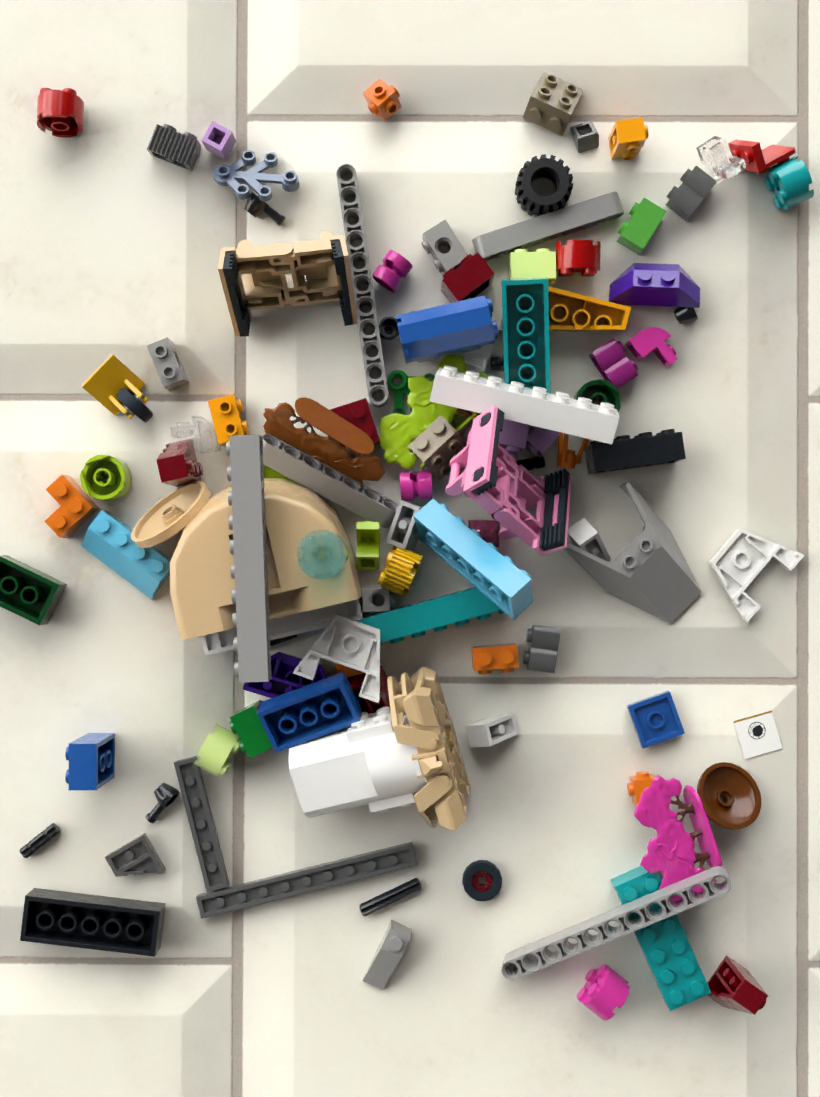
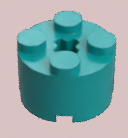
M793 156L786 162L770 167L768 177L764 178L767 189L769 191L773 190L776 196L773 200L778 210H787L814 196V189L809 191V184L812 183L810 173L802 160L797 162L798 156Z

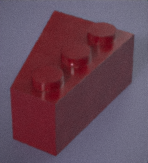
M187 439L166 444L163 453H160L156 460L161 483L178 487L193 481H201L200 476L203 475L201 463H197L193 440Z

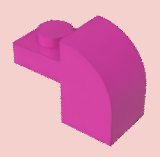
M646 328L625 344L638 362L652 351L665 368L677 360L674 348L665 343L671 335L661 328Z

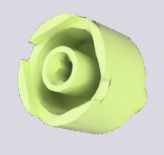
M216 724L213 728L217 731L208 735L197 755L201 759L195 760L194 764L219 776L220 774L224 775L227 773L232 764L229 759L232 754L238 753L240 749L239 742L241 741L237 734Z

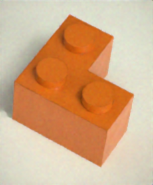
M62 474L46 489L60 507L44 522L59 538H68L100 509L68 475Z

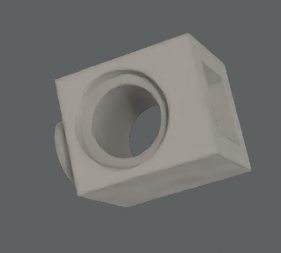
M385 588L362 589L363 612L390 611V606H394V593H390V590ZM375 594H382L384 596L385 603L382 606H376L373 603L372 598Z

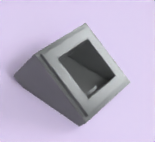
M592 121L570 127L578 153L599 146V134Z

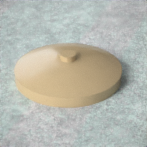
M193 481L175 489L159 500L141 517L132 530V541L139 548H149L171 538L183 530L208 502L211 494L210 489L203 481Z

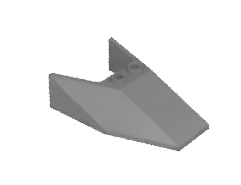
M626 482L620 488L633 500L644 522L643 531L612 562H607L570 543H567V548L564 550L607 593L671 624L702 591L671 530L632 484Z

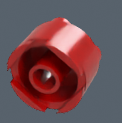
M41 88L37 100L38 128L43 132L47 129L52 131L53 136L63 138L75 137L78 131L82 133L84 102L77 96V92L71 88H64L63 90Z
M567 240V245L562 246L561 241L556 242V271L559 272L560 277H570L574 272H581L582 277H592L594 274H597V271H600V241L593 245V240Z

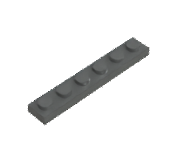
M193 756L175 761L174 766L206 891L210 892L229 887L230 883L200 767L194 764L198 758Z

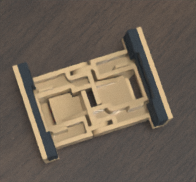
M325 231L320 234V240L292 242L293 246L289 243H278L252 247L251 241L242 240L239 242L237 249L236 247L221 248L218 272L235 336H249L251 310L284 308L285 304L293 307L339 301L344 325L358 324L349 256L344 235L334 236L332 232ZM285 274H291L292 276L286 277Z

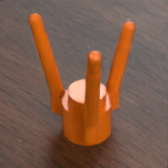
M559 432L557 466L575 469V464H580L582 454L589 439L584 438L577 455H575V450L568 449L569 434L564 433L563 438V433Z

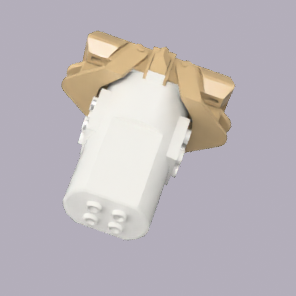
M421 667L411 679L407 673H403L400 683L393 676L388 677L390 708L382 707L376 710L375 713L370 714L362 712L361 720L351 723L349 727L289 748L290 775L302 811L308 818L368 805L370 812L378 811L383 813L393 807L400 806L405 808L416 802L420 815L431 828L436 827L437 821H439L440 826L454 831L466 820L467 804L465 799L470 794V783L457 743L452 719L449 716L435 670Z

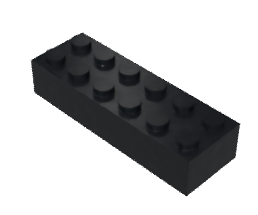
M34 888L25 895L20 941L155 957L161 948L166 903Z

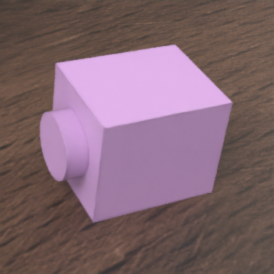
M212 121L202 142L207 151L226 160L236 143V139L232 131Z
M536 427L527 437L526 449L533 455L539 454L541 456L560 433Z

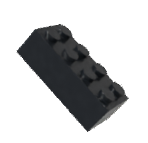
M675 429L662 430L652 436V432L639 433L631 439L630 435L617 436L612 444L593 440L585 448L588 474L676 463L686 459L682 432L675 433Z

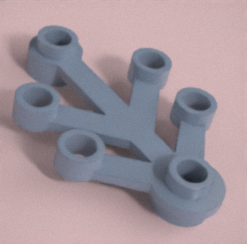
M251 150L244 151L242 159L232 165H220L213 170V178L217 184L229 186L236 193L237 198L241 200L249 198V187L246 184H239L236 180L245 181L258 194L259 199L264 202L271 200L272 191L270 187L262 186L259 182L282 184V188L287 192H294L300 186L299 176L294 171H286L283 175L262 173L268 168L277 166L278 159L274 152L266 153L264 161L245 172L240 170L256 163L255 153Z

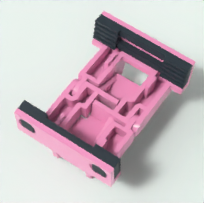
M493 406L473 419L472 428L468 433L467 446L450 460L451 473L449 484L446 486V493L450 496L465 493L467 494L466 497L472 498L495 521L501 523L502 528L499 530V537L502 539L519 537L530 547H533L532 549L539 555L567 548L572 476L564 468L563 472L558 470L554 474L550 473V476L548 474L545 477L540 476L538 480L523 465H517L516 459L498 444L499 434L503 431L505 413L496 406ZM466 466L464 471L460 473V469ZM537 508L536 519L526 510Z

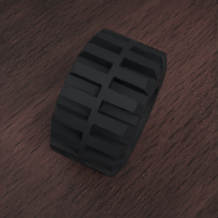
M543 154L540 159L537 156L532 157L531 162L527 161L524 163L523 168L519 171L515 187L516 200L518 204H522L521 209L523 211L529 210L528 215L530 216L533 213L540 216L562 209L569 200L573 189V183H571L573 176L568 174L570 168L568 165L563 166V160H555L556 156L551 155L550 158H546V154ZM537 178H547L554 183L556 192L550 196H541L533 190L531 182Z

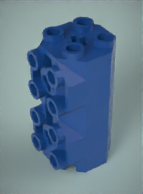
M484 295L395 316L405 362L417 361L422 363L435 360L441 355L459 351L462 353L479 350L482 346L494 344L495 339H497L498 327L496 320L492 321L491 319L493 312L491 298L486 299Z

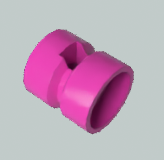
M389 250L382 260L383 265L377 267L372 274V278L388 291L395 293L402 283L401 277H406L413 266L401 254Z
M418 471L417 475H414L413 472H400L401 500L414 501L415 497H418L420 500L433 499L431 471Z

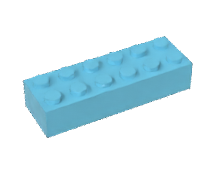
M432 499L413 515L419 540L513 620L534 602L531 576L525 570H519L508 556H502L492 543H486L475 529H469L459 516L455 517L452 515L446 505L443 503L439 504Z

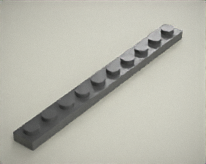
M408 842L198 894L196 900L201 919L417 866L418 862L413 842Z

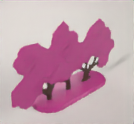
M657 775L656 778L652 779L651 786L643 790L640 802L635 808L634 816L643 826L657 830V837L650 839L647 846L648 853L643 856L640 865L651 874L654 872H662L664 874L662 884L659 889H662L705 871L703 867L705 860L711 868L715 866L722 867V860L703 808V803L695 789L690 785L684 787V804L679 800V795L682 792L680 781L675 778L665 780L660 775ZM675 796L677 800L673 801L671 797ZM670 804L679 805L678 809L682 808V811H672L669 808ZM688 813L694 828L692 833L686 832L683 827V819ZM677 815H682V818L678 821ZM695 837H697L702 854L695 853L694 851ZM699 862V867L695 868L694 864ZM695 886L692 888V890L695 892H702L704 888L701 886ZM673 895L671 899L680 901L682 897L680 895Z

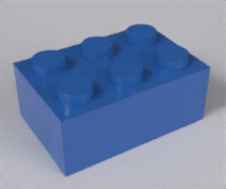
M88 733L69 743L65 753L66 760H69V769L65 775V781L69 784V790H98L115 777V733Z

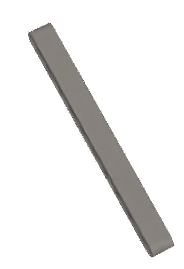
M343 164L338 167L336 176L368 397L373 406L381 408L388 403L389 394L358 180L355 168L350 164ZM345 174L353 176L349 181H344L341 178ZM350 195L356 198L352 203L344 201ZM356 217L359 219V222L355 225H350L348 220ZM354 239H360L362 244L359 247H353L351 242ZM357 261L366 263L362 269H356L354 264ZM359 283H367L369 285L368 289L365 291L358 290L357 286ZM369 304L372 310L369 313H363L360 311L361 306ZM366 326L375 328V332L372 335L364 334L363 330ZM369 348H376L379 351L378 355L375 357L367 356L366 352ZM378 369L382 372V375L379 379H372L369 376L370 372ZM376 391H381L385 394L384 399L380 402L372 398Z
M721 866L712 867L507 953L501 969L502 975L508 980H517L722 896L731 889L729 872ZM723 877L725 882L718 884L714 882V879ZM701 886L704 890L702 892H695L692 888ZM673 895H680L682 900L674 901L671 897ZM659 904L661 908L654 910L650 905ZM635 912L638 913L640 917L632 918L629 916V914ZM616 921L619 923V926L612 927L608 923ZM596 930L599 934L591 935L588 931ZM574 938L578 943H570L568 939ZM548 947H555L558 951L551 952ZM528 955H534L537 957V960L529 959ZM513 963L518 968H511L508 964Z

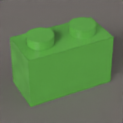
M643 198L640 204L635 202L629 212L632 216L628 223L624 221L617 232L620 234L617 242L640 255L667 211L646 198Z

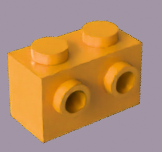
M643 117L615 122L608 137L611 159L622 158L623 160H631L638 156L649 136L648 126L644 125Z
M232 394L208 401L218 443L221 446H225L226 442H230V436L247 435L250 433L247 420L243 421L241 412H244V406L241 399H237Z

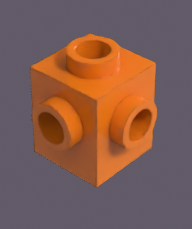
M380 78L363 92L370 112L375 117L380 116L384 121L402 107L398 99L400 94L393 85L389 87Z

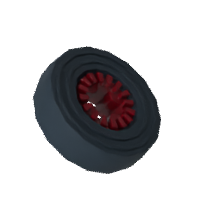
M477 860L466 867L463 873L462 884L470 898L476 901H488L499 893L502 887V877L495 864L487 860ZM478 876H486L487 884L481 883L478 885Z

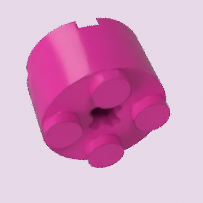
M602 964L598 969L592 968L588 971L585 977L587 982L578 992L577 999L599 1018L606 1021L615 1015L612 1011L616 1006L619 1008L623 1006L629 994L630 986L627 985L629 982L608 965Z

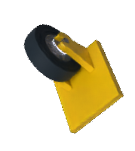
M113 354L81 386L115 416L121 410L129 419L136 415L145 423L153 416V413L145 406L149 399L140 391L145 383Z

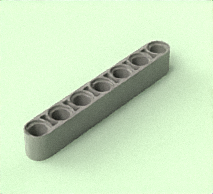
M611 192L475 237L472 242L476 253L478 252L486 262L510 254L517 249H526L617 219L624 214L618 193Z
M264 434L262 436L264 465L368 521L379 522L380 527L389 528L398 508L396 502L272 435Z

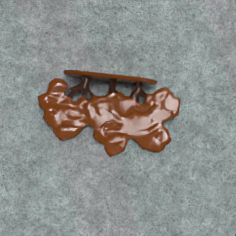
M303 397L295 401V410L286 402L279 403L275 409H264L263 415L267 421L263 427L266 434L282 440L357 482L363 484V480L379 481L386 473L382 468L380 458L376 456H363L370 454L374 450L372 439L364 431L318 402ZM293 416L296 419L291 421L290 417ZM300 421L302 424L307 423L303 428L294 427V423ZM308 427L311 428V432H310V433L307 431V428H308ZM313 427L317 428L318 430H320L328 436L323 437L318 435L314 431ZM353 452L356 454L354 459L350 457Z

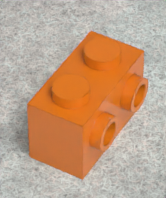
M515 643L471 646L473 670L478 671V674H491L492 670L500 669L501 673L514 672V668H519L518 646Z

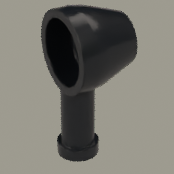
M250 193L244 209L255 218L265 213L280 226L286 217L280 215L266 202L261 201L256 194Z
M677 307L674 311L679 324L698 320L694 308Z
M385 317L380 321L379 332L384 340H393L399 335L395 318ZM385 330L391 331L392 334H386Z
M162 783L154 791L158 804L146 815V819L150 823H155L162 811L179 796L180 792L175 787Z

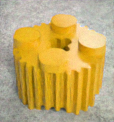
M393 546L387 556L384 571L381 572L377 584L406 597L423 556L410 550Z

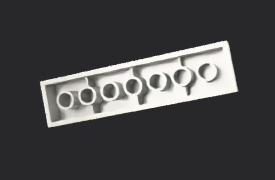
M444 365V368H439L435 374L430 402L481 414L496 406L505 413L504 419L603 443H613L620 417L618 410L614 409L612 404L601 402L600 405L592 404L591 399L578 397V400L569 398V394L563 392H556L554 395L546 393L547 389L534 386L533 389L525 388L523 383L511 381V384L503 383L501 378L489 376L486 379L479 377L480 374L477 372L466 371L465 374L457 372V368Z

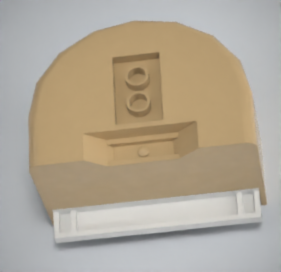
M264 478L270 640L326 628L336 615L354 621L362 619L363 615L359 598L362 596L360 578L352 544L338 512L318 493L301 484L285 478ZM231 486L215 493L199 513L186 525L170 561V596L181 641L201 636L205 656L232 650L233 640L237 638V628H233L232 623L233 613H236V603H232L231 598L232 589H235V579L231 578L230 571L231 564H234V554H230V540H233V530L229 529V515L233 514L232 505L229 506L228 491H232Z

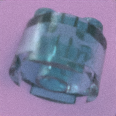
M315 530L301 539L297 549V560L301 569L310 577L328 579L338 575L344 569L348 561V548L344 540L336 533L328 530ZM320 548L329 552V556H326L323 562L321 558H317Z

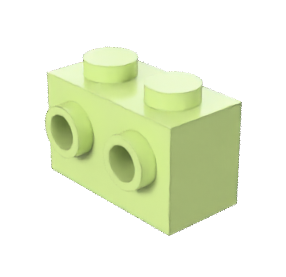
M547 248L538 249L536 252H528L527 249H517L510 253L509 279L548 277V284H554L556 280V251L550 252V249Z

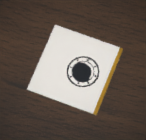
M772 710L734 721L744 759L783 749Z

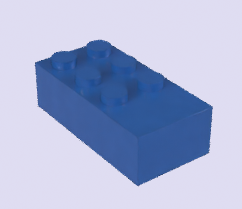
M343 671L261 702L257 715L277 753L351 726V723L361 720L362 709Z

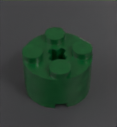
M603 379L585 383L573 398L575 400H578V397L588 398L592 400V404H594L593 401L598 399L600 401L598 405L601 402L612 404L618 412L621 407L618 389L611 382Z

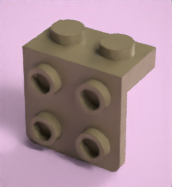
M543 73L530 96L523 118L563 136L583 91L574 84L558 79L555 75Z
M441 415L408 445L412 452L428 467L438 480L451 472L450 460L467 446L458 431Z

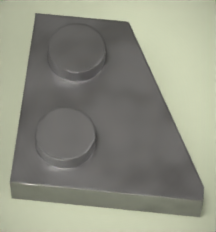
M146 833L105 856L116 877L127 876L128 874H162L166 871Z

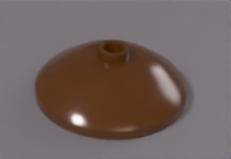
M721 762L708 767L701 774L697 785V793L701 798L707 817L712 822L725 829L740 830L748 827L757 819L761 810V794L755 780L747 771L735 764Z

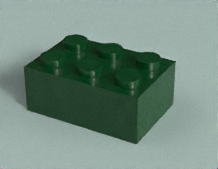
M0 555V607L39 626L48 624L67 584L8 555Z

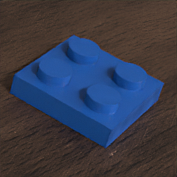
M665 691L626 705L642 748L685 734L670 691Z

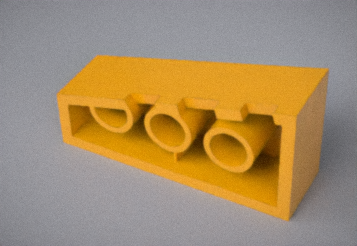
M549 286V331H624L626 329L631 307Z

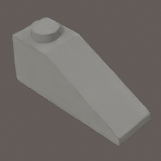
M391 919L365 973L364 982L381 990L384 989L411 939L410 928Z

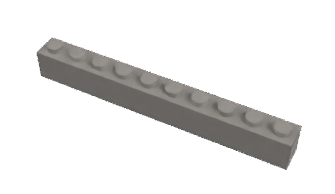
M260 435L230 436V442H226L227 457H230L231 466L227 467V479L231 481L232 491H228L229 506L232 505L233 514L229 515V529L233 530V540H230V554H234V564H231L230 571L231 578L235 579V589H232L231 598L232 603H236V613H233L232 623L233 628H237V638L233 640L234 652H238V662L234 664L235 677H239V683L269 682L272 676L263 437Z

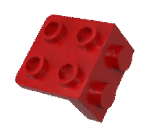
M737 139L728 143L730 148L729 156L734 163L735 169L745 170V172H757V174L769 171L770 166L776 163L786 162L790 159L789 156L796 153L795 147L770 145L761 149L760 142Z

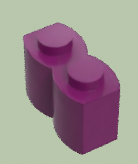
M613 338L593 351L589 357L601 373L603 379L611 382L619 389L638 376V367L632 359L629 360L626 357L624 345Z

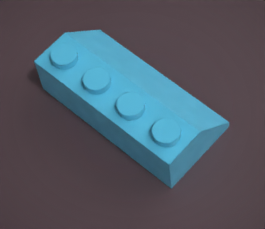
M101 510L88 527L81 546L150 599H153L170 576V561L172 558L156 546L139 548L131 539L133 529L111 512Z

